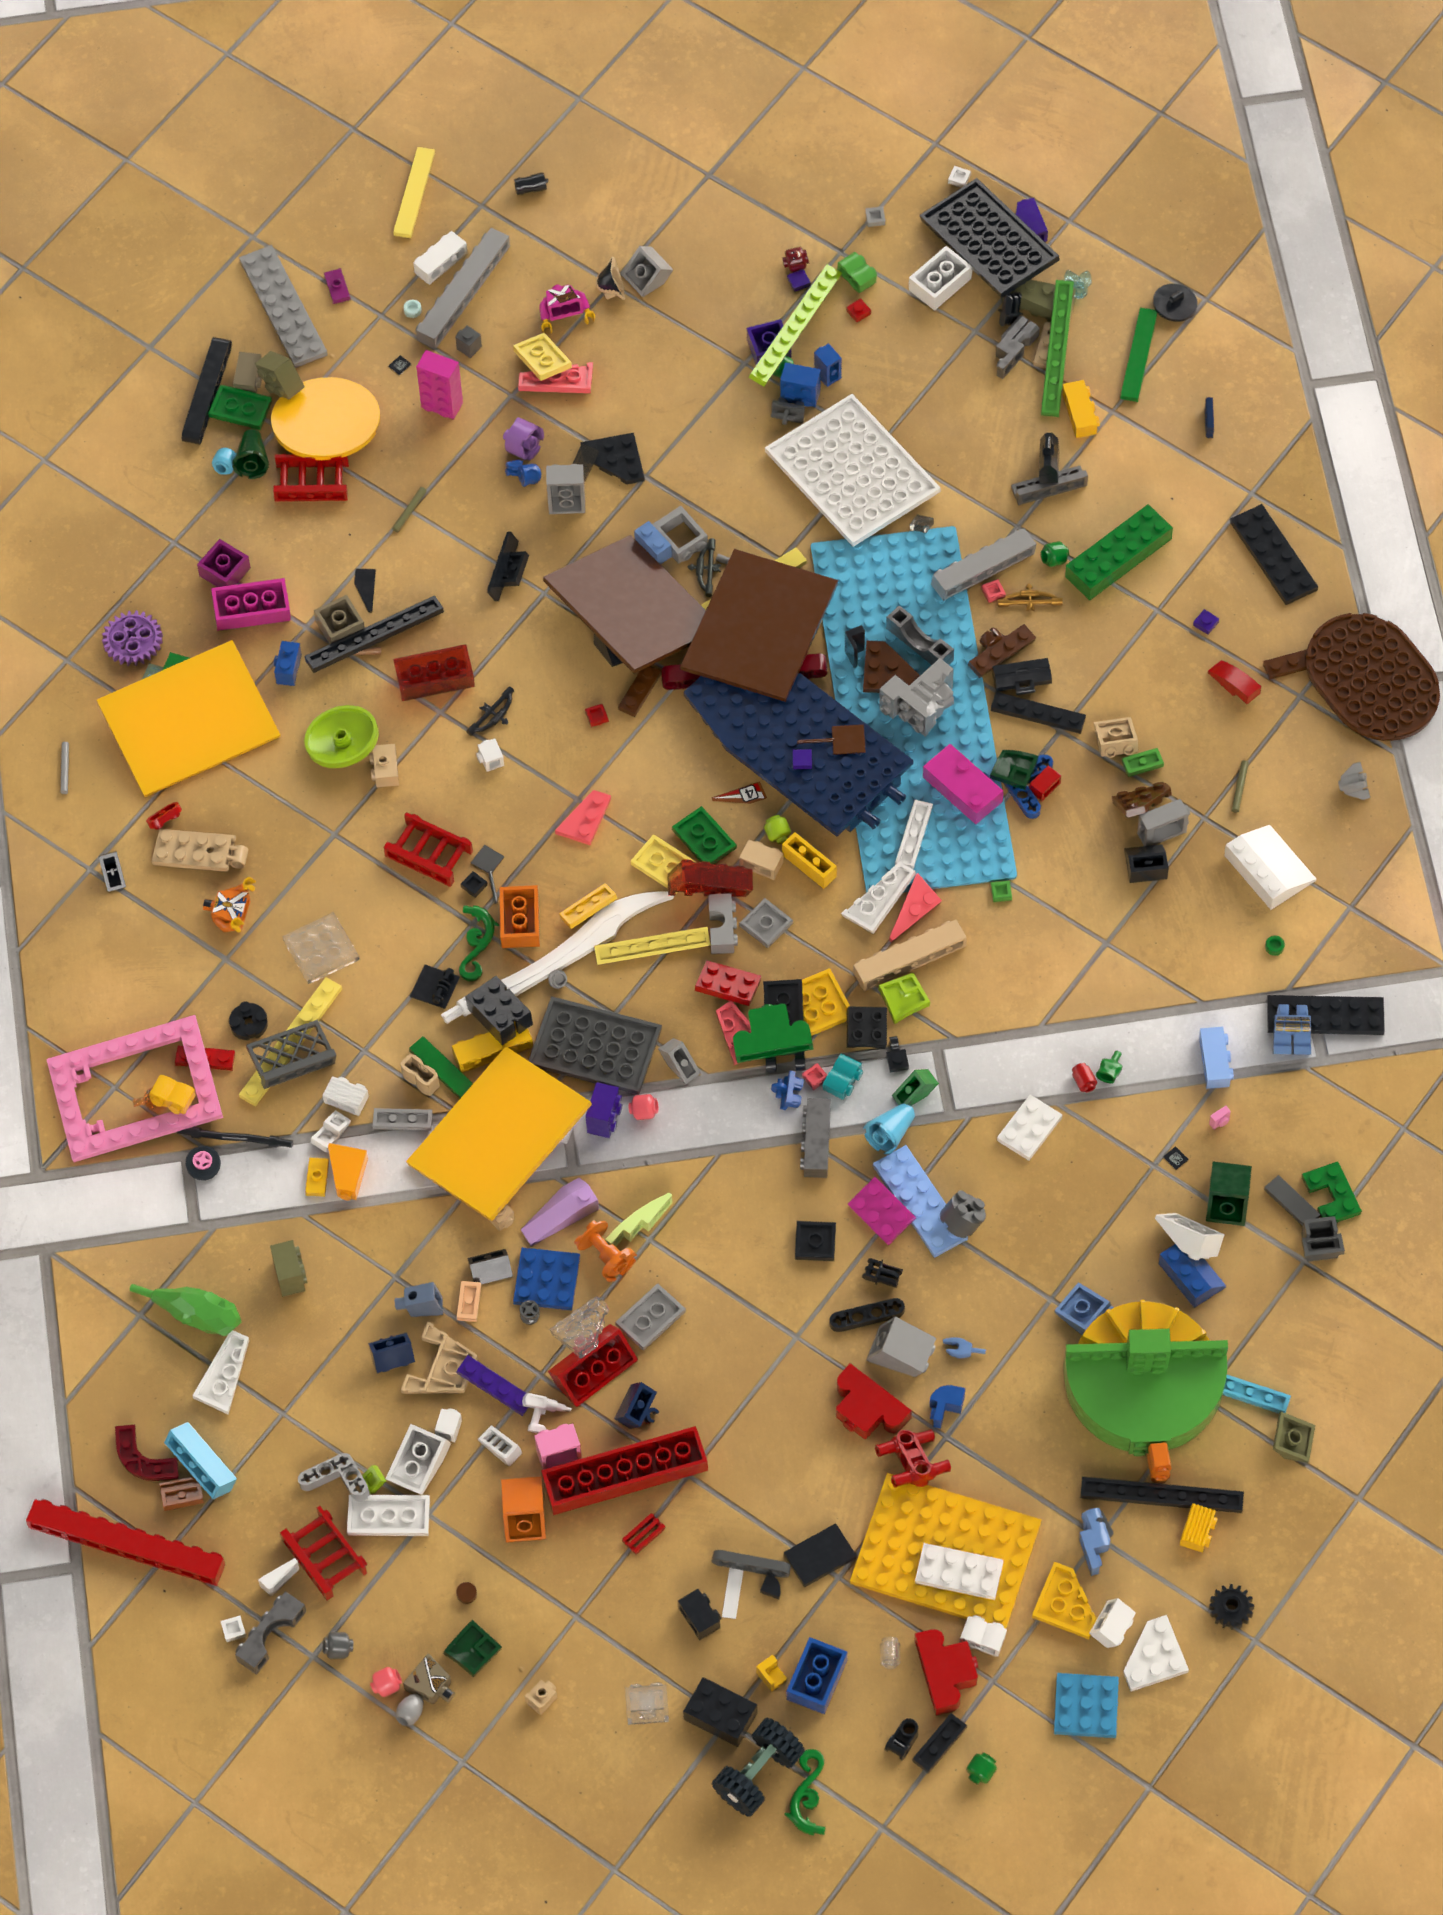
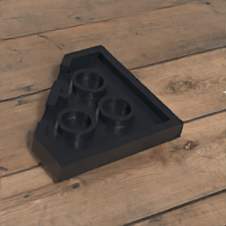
M634 432L580 442L583 458L586 463L599 467V470L610 476L618 477L625 484L645 481Z

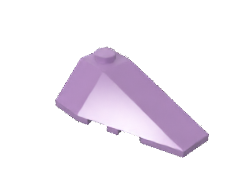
M577 1178L562 1186L521 1229V1232L530 1246H533L599 1210L598 1199L590 1186L581 1178Z

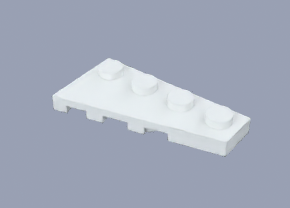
M899 862L881 878L882 880L875 886H871L865 895L855 900L848 910L845 909L841 913L842 916L874 934L916 875L915 870Z

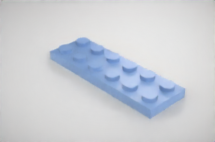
M907 1145L873 1163V1168L888 1190L916 1217L911 1224L934 1258L968 1240V1236L960 1238L953 1235L947 1230L948 1225L945 1222L942 1223L940 1212L946 1203Z

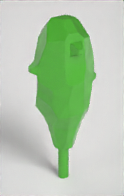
M135 1284L130 1286L131 1292L151 1298L152 1302L168 1311L182 1324L189 1325L208 1334L226 1336L242 1323L235 1304L212 1292L191 1287L162 1288L152 1291Z

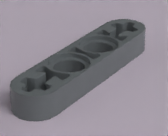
M714 1550L711 1560L713 1564L765 1575L771 1573L781 1578L789 1577L791 1565L783 1561L724 1550Z

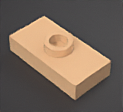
M461 1281L457 1320L477 1322L481 1293L480 1282Z

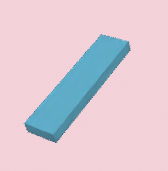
M1230 1375L1226 1377L1224 1396L1278 1414L1279 1412L1286 1413L1291 1395Z

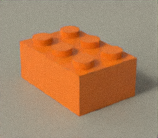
M538 885L499 887L500 938L502 948L540 947Z

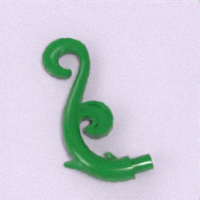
M464 905L463 913L472 914L473 917L477 918L478 922L481 919L485 925V935L482 939L477 938L482 936V932L478 928L470 929L466 936L468 944L476 948L461 962L459 973L464 980L472 982L481 977L483 969L477 961L472 962V965L475 966L474 972H466L465 967L473 958L486 949L493 938L494 926H499V924L484 908L473 905V907Z
M808 1749L799 1758L801 1768L806 1772L811 1771V1768L807 1765L809 1759H816L818 1766L795 1790L790 1801V1813H785V1816L803 1833L813 1836L814 1834L825 1835L826 1827L811 1823L808 1817L805 1820L799 1809L800 1801L803 1797L808 1798V1800L802 1802L806 1809H814L819 1804L818 1792L808 1787L821 1773L824 1766V1757L818 1750Z

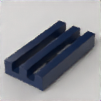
M1206 397L1205 429L1207 438H1213L1214 434L1213 397Z

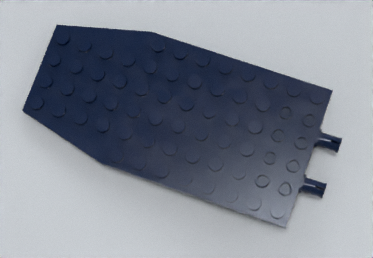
M800 673L796 677L786 702L700 676L684 691V697L694 710L700 714L704 723L710 727L714 736L720 740L728 753L836 837L845 829L851 832L862 821L872 829H876L881 820L871 812L887 797H890L898 805H901L906 799V795L896 788L901 784V775L913 765V759ZM864 724L866 753L834 755L833 742L798 744L797 740L833 738L832 726ZM812 749V769H793V750Z

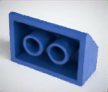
M1176 1244L1160 1253L1159 1265L1194 1308L1226 1288L1224 1282L1204 1258L1199 1260L1191 1259Z

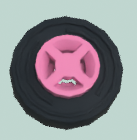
M199 1146L188 1153L185 1165L188 1173L193 1178L206 1181L217 1175L220 1170L221 1160L219 1154L213 1148Z

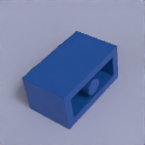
M830 344L819 347L814 352V368L821 369V381L828 387L842 378V358Z

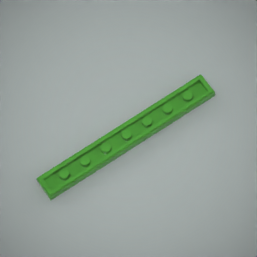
M1056 280L1041 416L1059 417L1074 281Z

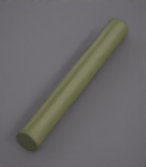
M420 487L393 526V531L399 532L427 492L425 488Z
M1241 761L1232 805V812L1238 813L1249 765L1248 761Z

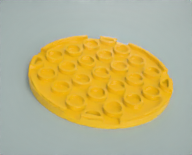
M326 377L307 380L303 382L305 388L289 400L280 397L272 410V430L280 445L297 456L303 458L312 457L315 460H331V458L339 456L346 457L361 450L374 438L378 426H380V410L375 397L363 386L342 378Z

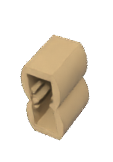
M409 1054L400 1063L403 1077L408 1082L415 1084L423 1094L431 1096L440 1087L436 1071L424 1065L419 1057Z

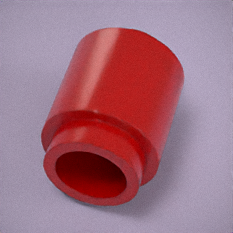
M1079 1063L1072 1068V1076L1081 1092L1088 1093L1096 1088L1098 1082L1086 1063Z

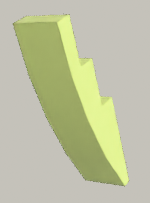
M667 1193L635 1211L619 1224L605 1241L609 1245L614 1244L617 1247L623 1238L631 1242L642 1227L649 1232L673 1203L672 1194Z

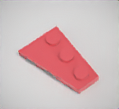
M729 1001L716 1010V1015L735 1066L738 1063L733 1037L741 1030L751 1033L750 1022L732 1001Z

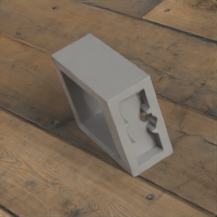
M682 506L652 524L671 544L672 557L678 564L682 561H687L693 554L701 551L708 544V535ZM684 522L697 537L681 548H678L666 533Z
M1181 799L1140 814L1137 834L1143 845H1156L1186 833L1187 824H1189L1188 816L1190 815L1188 806L1184 805Z

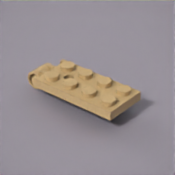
M159 829L151 862L156 866L228 872L229 864L237 869L245 867L249 849L243 845L234 846L236 835ZM209 849H214L212 853L207 852Z

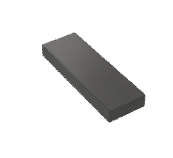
M1279 1175L1264 1187V1190L1302 1226L1304 1220L1320 1218V1213Z

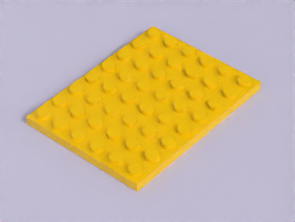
M887 1473L853 1570L850 1584L963 1619H967L968 1616H980L987 1623L997 1622L1007 1629L1042 1519L930 1485L918 1487L913 1484H905L894 1488L891 1482V1476L894 1474ZM926 1543L1004 1560L995 1600L916 1584L915 1579L923 1544Z

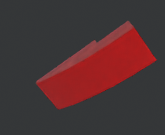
M1219 661L1207 672L1232 696L1237 695L1246 704L1250 703L1261 693V685L1245 672L1225 661Z

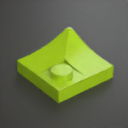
M914 973L879 985L878 990L887 1005L894 1024L930 1006V1000Z

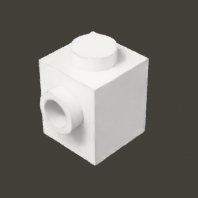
M496 739L485 740L478 744L476 756L479 763H483L487 772L504 766L503 755Z
M441 1408L435 1427V1435L455 1442L462 1422L461 1413L455 1409L448 1408L446 1410Z

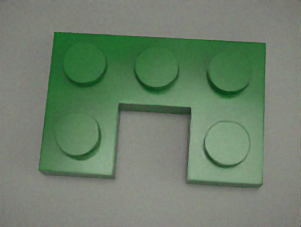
M1338 1161L1302 1174V1179L1309 1194L1328 1188L1334 1200L1317 1208L1320 1218L1335 1216L1336 1223L1362 1213Z

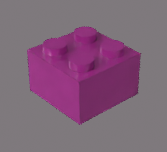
M221 539L213 545L197 564L199 576L216 587L237 585L251 568L249 556Z

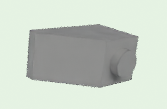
M672 1038L658 1049L666 1064L684 1084H687L701 1073L682 1041Z

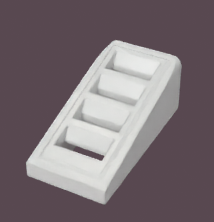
M492 1425L478 1438L482 1445L507 1466H511L522 1454L519 1445ZM494 1434L496 1435L490 1442H487Z
M294 1558L258 1580L260 1587L270 1596H273L299 1570L298 1561Z

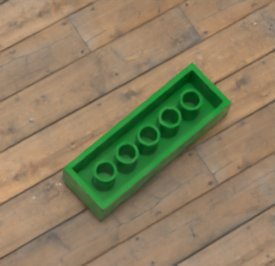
M1147 504L1066 565L1065 577L1090 601L1172 539L1173 527Z

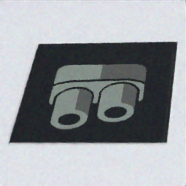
M400 355L388 367L400 375L412 364Z
M1176 1146L1163 1156L1175 1170L1189 1160Z

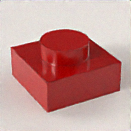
M861 298L846 307V311L856 323L871 315V309Z

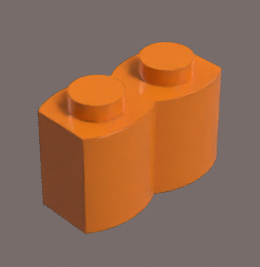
M1164 1442L1149 1445L1147 1461L1150 1479L1152 1482L1164 1483L1170 1478V1470L1172 1468L1168 1444Z

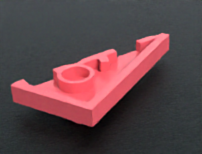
M919 873L913 879L905 902L889 937L891 943L942 901Z

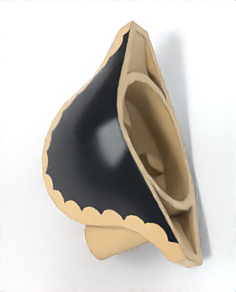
M612 256L606 267L599 272L596 278V286L605 294L607 300L615 296L624 300L625 292L616 260Z

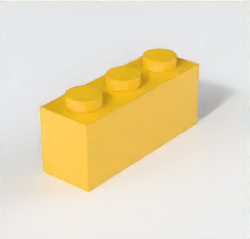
M1084 380L1063 384L1062 396L1075 438L1097 434V427L1100 426L1099 417L1094 414L1095 404L1093 401H1090L1091 393L1089 386L1085 385Z
M796 832L782 844L783 856L823 889L837 877V866Z

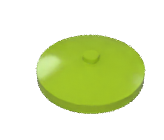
M353 705L334 707L323 712L311 722L305 733V748L310 758L320 766L327 768L348 767L364 759L374 749L378 741L379 729L373 715L362 707Z

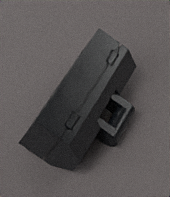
M1045 433L1040 439V484L1058 483L1060 449L1058 437L1053 433Z
M1048 658L993 666L992 676L997 692L1015 689L1016 695L1035 693V686L1052 683Z

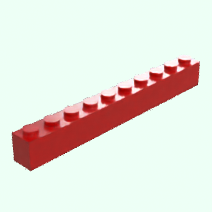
M34 1499L26 1519L27 1526L30 1529L213 1586L218 1585L225 1567L224 1557L219 1553L204 1552L200 1547H188L178 1540H173L172 1542L158 1534H154V1536L146 1534L144 1530L139 1528L133 1530L123 1523L117 1522L114 1524L103 1517H91L84 1511L75 1512L65 1505H60L59 1507L45 1499H41V1501Z

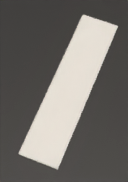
M729 1568L722 1617L736 1619L744 1570Z

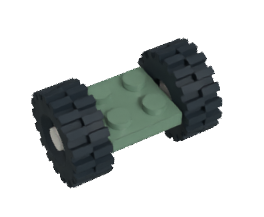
M765 1718L752 1733L753 1740L757 1746L761 1747L751 1758L754 1762H749L740 1772L726 1766L711 1783L713 1789L716 1790L715 1792L728 1802V1805L748 1817H751L765 1801V1796H763V1793L758 1790L759 1788L751 1780L768 1759L772 1757L780 1765L792 1768L805 1752L803 1744L798 1741L799 1739L793 1736V1733L788 1731L785 1726H781L779 1722L771 1718Z

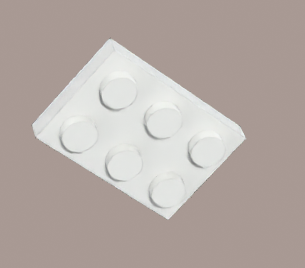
M1029 1095L998 1135L997 1141L1030 1161L1062 1119V1114L1034 1096Z

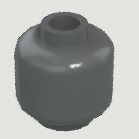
M330 1632L327 1637L323 1638L322 1644L323 1653L329 1659H346L349 1652L353 1651L354 1646L353 1639H349L346 1632Z

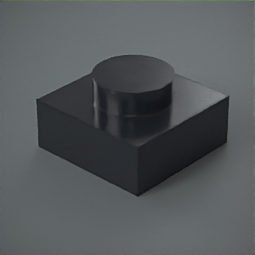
M472 871L461 883V888L476 898L488 884L486 880Z

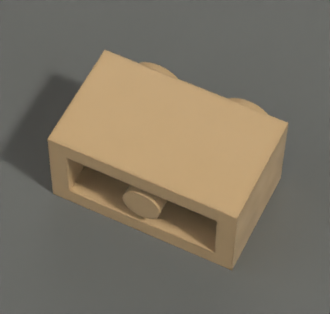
M748 840L739 857V866L772 880H775L783 864V852L777 848L767 847L759 841Z

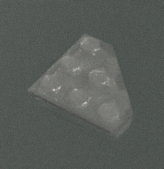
M596 1296L579 1309L574 1310L562 1321L557 1322L549 1330L556 1339L578 1357L583 1358L597 1348L599 1343L597 1338L602 1333L605 1324L604 1317L608 1315L609 1307L606 1302Z

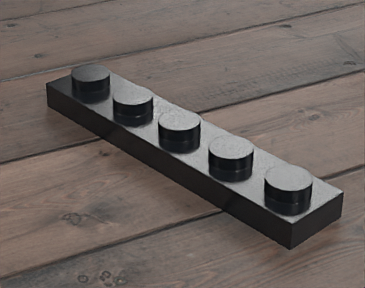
M999 692L995 693L991 705V711L1079 734H1081L1086 720V714Z

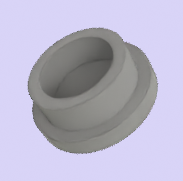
M559 969L553 970L548 978L550 986L556 989L565 986L567 983L565 972Z

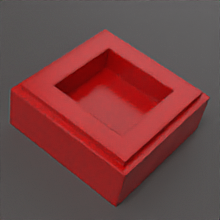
M603 703L585 709L591 727L609 722Z

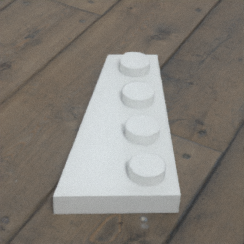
M234 1330L228 1334L195 1390L193 1399L229 1414L249 1344V1337Z

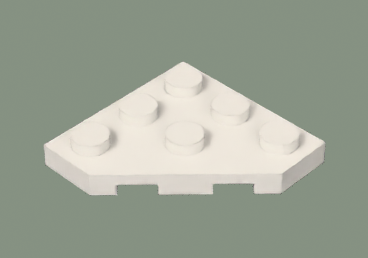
M1167 1615L1147 1621L1123 1674L1131 1692L1189 1672Z

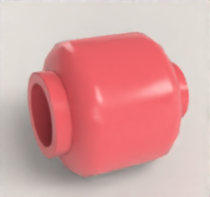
M651 1094L636 1095L633 1097L632 1103H629V1113L633 1114L636 1120L652 1119L659 1110L658 1101Z
M385 1667L373 1674V1682L370 1683L375 1694L379 1693L380 1696L387 1697L400 1690L402 1679L396 1669Z

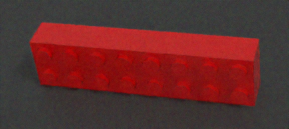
M694 1426L541 1470L552 1513L557 1515L708 1471V1461L697 1427Z

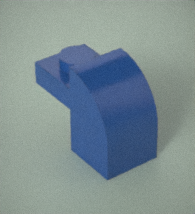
M945 1385L933 1392L930 1397V1407L932 1408L930 1419L933 1420V1427L941 1429L945 1411L961 1414L966 1388Z

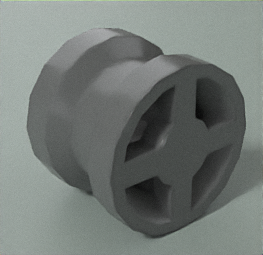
M527 1300L520 1305L519 1311L523 1323L535 1324L540 1318L538 1304L533 1300Z

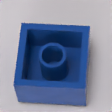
M785 362L780 379V398H785L788 403L799 401L803 402L806 407H816L821 391V369Z

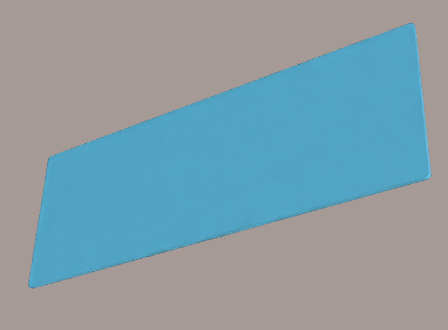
M950 526L874 535L854 547L846 539L812 543L811 554L814 572L838 580L837 588L822 619L835 700L913 759V765L901 775V784L896 788L906 795L904 802L898 805L890 797H887L871 812L881 820L876 829H872L864 821L856 826L866 893L871 886H875L895 866L914 800L933 804L914 867L916 874L919 873L931 889L1016 879L1017 870L1004 797L1000 805L979 823L975 824L923 778V766L949 744L953 745L989 778L997 761L983 678H979L968 666V662L978 656V649L967 589L943 601L931 585L933 574L937 570H943L949 567L951 563L962 560L956 527ZM899 605L913 616L918 627L927 636L935 640L941 638L954 649V661L949 664L954 669L952 689L954 704L946 708L943 714L935 720L937 723L926 737L921 733H917L908 722L902 721L899 715L894 719L889 715H884L879 708L880 693L863 692L866 640L885 641L919 675H922L932 666L886 629L887 616ZM862 625L865 630V650L858 653L857 667L854 668L845 653V631ZM991 779L1002 789L1001 782ZM913 879L911 880V882L909 883V885L906 887V889L904 890V892H908V891L910 890V887H911V885H912Z

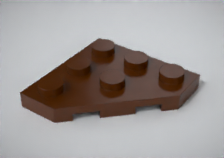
M866 640L863 692L880 693V688L894 675L899 677L908 686L920 676L885 641Z
M1157 782L1151 787H1138L1132 792H1118L1116 796H1112V801L1128 818L1148 812L1149 806L1155 807L1162 802V797H1169L1172 795L1168 784Z

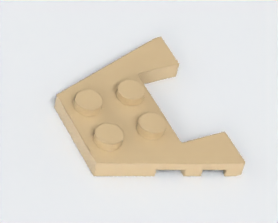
M427 1322L421 1337L422 1341L439 1345V1350L427 1380L407 1374L401 1388V1393H464L469 1381L457 1374L456 1371L467 1355L475 1360L478 1359L477 1355L458 1341L456 1342L448 1337L445 1332L435 1328L432 1323Z

